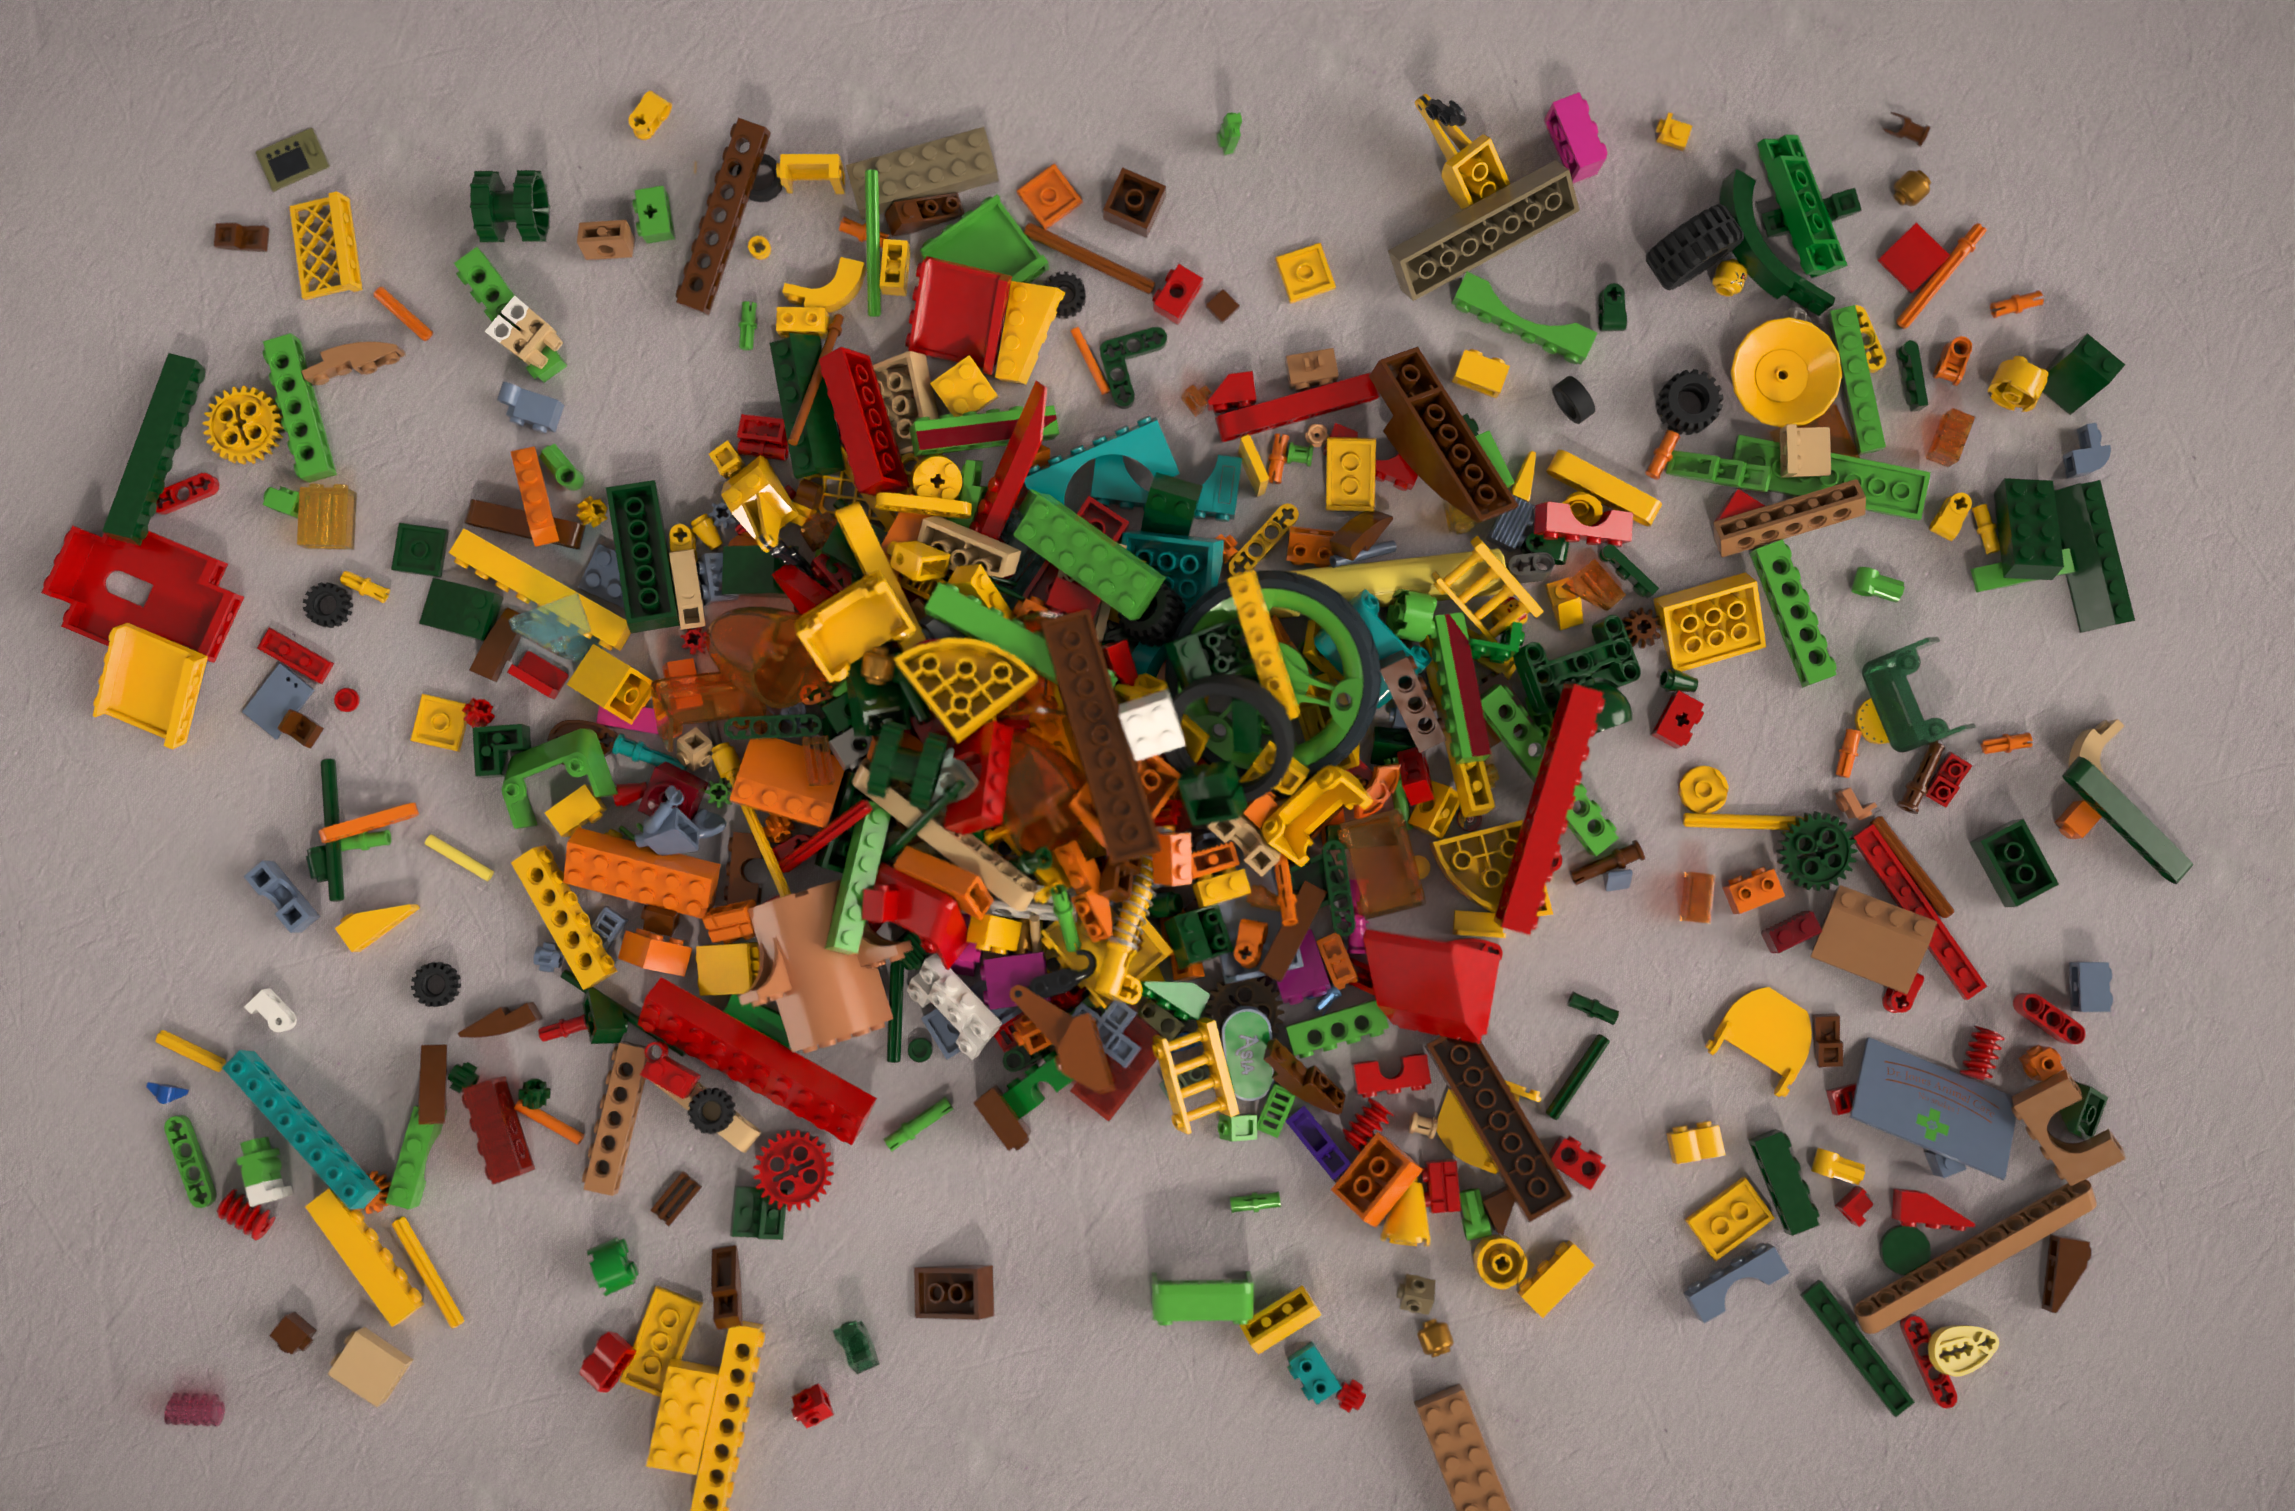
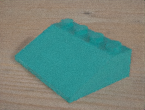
M1138 530L1123 532L1122 545H1126V549L1139 559L1146 561V564L1166 577L1163 583L1183 599L1182 602L1186 607L1183 612L1186 613L1201 596L1218 585L1223 561L1224 540Z

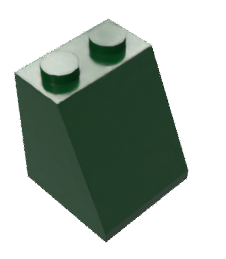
M2087 333L2063 348L2045 369L2049 375L2042 392L2071 415L2111 383L2126 364Z

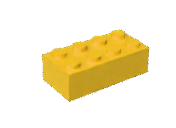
M670 1359L646 1467L697 1474L720 1367Z

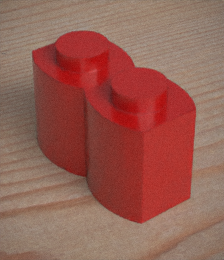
M607 1332L597 1340L594 1352L583 1360L579 1374L598 1392L608 1393L618 1382L622 1371L631 1363L637 1350L618 1333Z

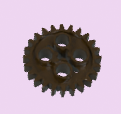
M1263 976L1259 981H1257L1256 977L1224 985L1216 982L1219 990H1210L1214 998L1208 999L1207 1003L1212 1006L1204 1011L1211 1014L1210 1019L1215 1020L1220 1039L1222 1038V1022L1226 1018L1220 1014L1221 1008L1224 1005H1231L1234 1009L1237 1008L1228 998L1229 995H1232L1242 1006L1257 1008L1264 1005L1268 1007L1267 1017L1271 1025V1031L1279 1033L1275 1025L1283 1024L1278 1015L1285 1014V1011L1278 1009V1006L1284 1002L1283 1000L1275 999L1280 992H1271L1274 986L1273 983L1264 985L1266 977ZM1245 987L1251 990V997L1248 1000L1239 999V990Z

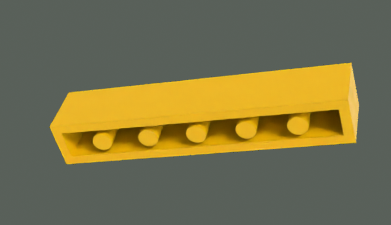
M328 1188L305 1206L391 1327L401 1323L425 1305L422 1302L421 1293L416 1288H412L407 1281L408 1276L405 1271L397 1267L393 1262L392 1253L387 1248H383L378 1241L379 1236L376 1231L368 1227L364 1222V1215L361 1211L349 1209L331 1188Z

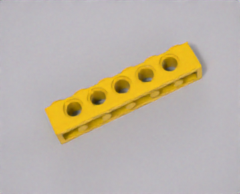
M1255 569L1231 576L1227 581L1261 686L1276 697L1290 719L1296 718L1301 712Z
M546 845L531 848L512 861L511 864L582 989L585 990L596 986L618 972L614 966V960L607 954L602 945V939L597 933L593 932L590 919L579 905L576 894L571 891L568 884L563 883L564 873L559 870L552 852L547 849Z

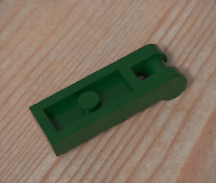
M1909 340L1897 349L1896 356L1899 360H1902L1901 376L1902 380L1906 382V403L1910 406V411L1915 412L1922 410L1929 404L1919 346L1915 341Z
M1607 545L1599 551L1598 557L1600 561L1604 563L1609 562L1616 568L1615 573L1621 579L1628 580L1634 585L1633 590L1639 596H1645L1648 599L1658 591L1659 587L1614 545Z

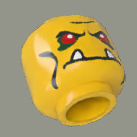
M1730 259L1719 263L1712 280L1716 292L1726 297L1740 293L1748 276L1747 269L1737 259Z

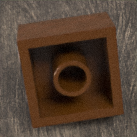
M1122 167L1103 209V220L1147 238L1166 197V186Z

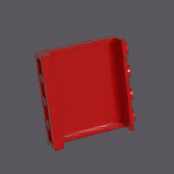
M927 256L917 266L916 277H919V284L915 286L912 300L916 301L915 310L912 309L910 313L909 324H912L911 333L907 334L905 347H909L908 351L958 363L970 355L979 368H983L982 373L992 375L997 366L1012 276Z

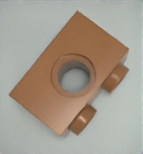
M627 220L579 223L577 244L586 260L633 257L635 237Z

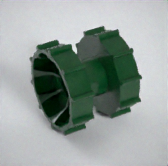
M517 170L513 191H505V185H503L502 179L499 176V171H474L472 183H470V208L474 223L473 228L476 230L480 242H505L504 238L509 229L508 222H516V229H518L522 237V242L547 241L546 237L550 229V205L547 184H545L541 171Z
M886 721L879 736L870 766L866 794L885 799L892 780L897 779L913 784L910 806L928 810L932 803L943 766L948 737L929 732L922 752L902 747L905 725Z

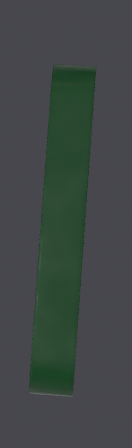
M814 714L733 717L724 724V732L727 737L735 740L814 736L822 729L821 719ZM795 718H801L800 723H806L808 718H813V722H818V727H815L813 732H809L808 728H800L801 733H796L797 722ZM789 719L793 723L791 732L782 733L779 730L778 726L781 720ZM745 720H750V736H746L747 730L738 731V735L735 736L733 731L728 729L729 726L733 725V721H737L739 726L746 725ZM758 720H763L768 725L767 732L762 735L757 734L753 728L754 723Z
M1331 840L1324 844L1322 858L1332 927L1337 935L1348 936L1355 930V917L1346 854L1341 842ZM1331 844H1334L1335 848L1340 849V853L1336 854L1337 862L1342 860L1343 865L1328 867L1327 862H1333L1332 855H1327L1326 852L1330 849ZM1333 869H1340L1343 872L1344 878L1340 883L1331 881L1330 873ZM1338 893H1342L1347 897V904L1342 908L1336 907L1333 902L1334 896ZM1349 909L1350 915L1344 914L1345 921L1350 922L1351 927H1348L1347 932L1343 933L1341 928H1337V924L1341 923V915L1335 917V911L1343 912Z

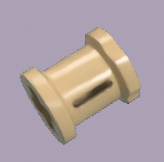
M1413 1111L1408 1133L1413 1134V1132L1428 1135L1429 1139H1433L1437 1129L1438 1118L1433 1117L1431 1119L1419 1116L1417 1112Z

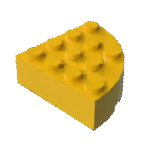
M941 639L936 642L913 647L894 658L897 667L957 743H960L1038 684L1037 675L1016 656L991 643L974 639Z
M1523 820L1429 843L1435 861L1445 878L1459 893L1471 902L1491 912L1496 913ZM1546 885L1544 889L1546 899L1542 907L1539 906L1536 916L1553 914Z

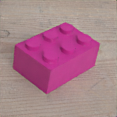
M1580 92L1553 102L1544 122L1562 165L1570 171L1573 184L1597 175L1607 159L1608 153L1605 144L1599 140L1596 122L1591 121L1587 101L1582 99Z

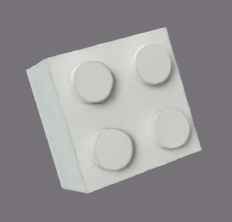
M1168 689L1119 705V716L1136 761L1185 745L1184 734Z

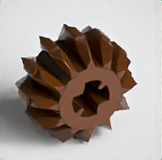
M1643 607L1637 609V613L1631 610L1628 612L1629 617L1622 619V622L1627 625L1624 627L1628 638L1632 639L1630 642L1632 647L1638 643L1639 648L1644 649L1646 644L1651 647L1655 644L1654 639H1660L1661 635L1657 631L1663 629V626L1656 624L1660 616L1651 617L1653 610L1649 609L1645 613ZM1641 623V627L1645 626L1646 630L1642 633L1641 629L1639 631L1637 629V626Z

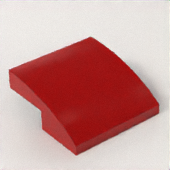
M1916 222L1877 261L1912 294L1951 255Z

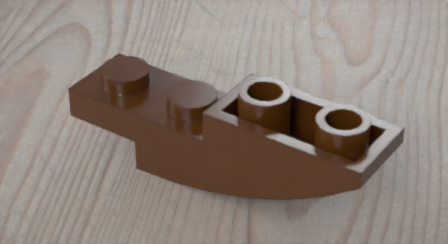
M1276 1038L1268 1041L1263 1059L1274 1069L1272 1078L1296 1097L1317 1108L1337 1115L1342 1114L1346 1095L1315 1065L1306 1068Z

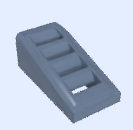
M609 906L603 908L591 927L593 932H597L606 939L605 943L602 942L606 952L628 922L627 918ZM607 917L616 922V925L612 926L605 919ZM601 925L608 928L611 931V933L607 934L606 932L601 930Z

